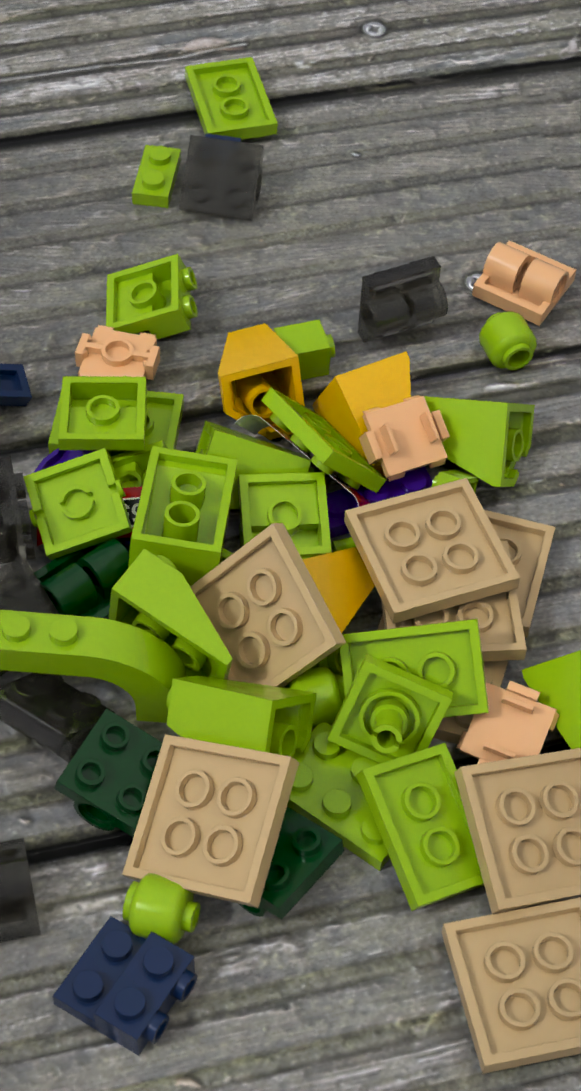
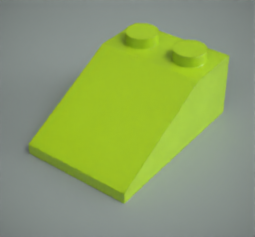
M152 446L131 535L128 568L143 549H146L155 556L162 555L171 560L176 565L178 571L183 574L189 585H193L218 566L222 558L238 460Z
M143 549L112 587L109 619L143 629L167 643L181 658L187 676L199 675L228 679L233 658L185 577L178 571L176 565L171 560L162 555L155 556L146 549Z

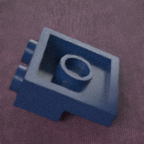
M110 916L54 993V1005L139 1056L148 1042L155 1044L164 1033L170 1019L167 1014L176 1000L185 1001L193 990L198 977L195 974L194 956L154 932H151L147 939L136 936L131 932L129 926Z

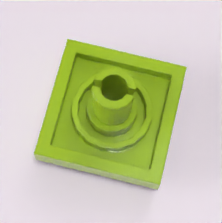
M366 654L328 732L327 740L378 763L427 749L453 699V692Z

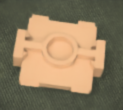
M103 325L95 327L92 337L90 334L82 333L75 351L76 366L80 367L78 376L146 377V379L154 380L160 363V346H156V335L140 332V335L115 331L114 327Z
M415 395L403 399L404 402L362 411L364 414L362 417L368 430L359 437L369 465L380 461L385 477L389 479V482L403 478L405 472L429 465L431 469L444 465L448 458L442 442L449 438L450 435L440 410L430 413L424 396Z
M509 681L507 688L503 689L486 682L489 713L473 715L468 731L462 732L456 748L460 749L461 753L479 759L477 764L540 754L548 731L553 732L559 718V714L556 712L557 709L537 702L540 692L521 684Z

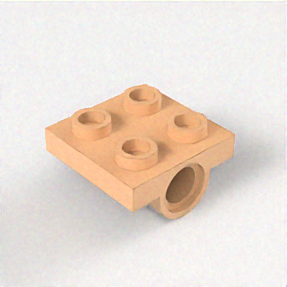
M510 240L507 244L497 242L486 259L482 275L473 285L472 296L507 312L519 313L525 320L540 326L574 282L576 269Z

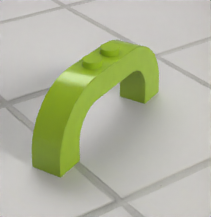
M0 610V670L80 676L105 680L121 687L131 695L135 702L136 721L167 723L168 709L166 699L172 687V679L187 677L184 663L179 655L160 638L130 624L105 618Z

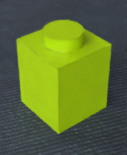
M320 319L274 328V332L298 355L301 380L329 375L330 358L335 357V344L332 335L325 334Z

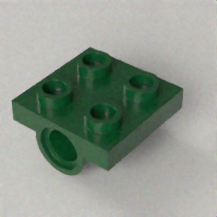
M111 538L106 542L54 559L26 577L27 588L51 614L109 619L111 590L128 569L129 552L118 540Z
M106 708L56 781L54 789L72 799L75 811L92 826L105 831H112L117 827L134 837L162 742Z
M287 807L259 907L239 905L255 916L262 917L269 911L282 920L345 851L342 839Z

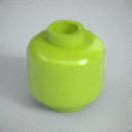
M513 311L500 312L490 316L479 334L480 345L496 368L517 370L524 367L531 361L537 346L536 336L521 314Z
M321 666L310 668L286 685V688L317 693L312 728L325 722L330 725L333 724L345 699L344 681L341 675H335L331 668Z
M148 873L140 882L133 881L130 885L123 905V919L129 921V928L136 936L147 939L150 933L154 932L172 944H176L183 937L185 931L192 933L195 930L200 916L201 905L194 902V894L184 889L181 885L160 875Z

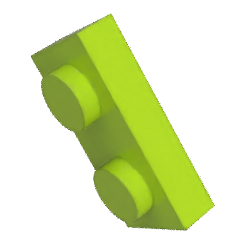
M145 145L132 190V204L169 208L181 163V149Z

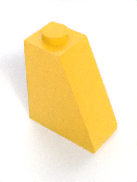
M266 323L228 333L218 370L223 411L228 416L238 420L246 415H257L277 426L269 418L273 412L261 401L270 387L305 406L298 355ZM271 426L265 427L258 432L269 440L283 437ZM283 430V431L286 432L288 435L293 434L291 431H290V432H287V431Z
M405 351L335 376L312 404L315 413L324 417L366 460L367 458L359 440V437L368 431L362 417L364 415L362 411L376 407H388L404 402L403 399L411 397L410 358ZM380 461L372 464L385 477Z
M356 547L302 559L341 633L375 587Z

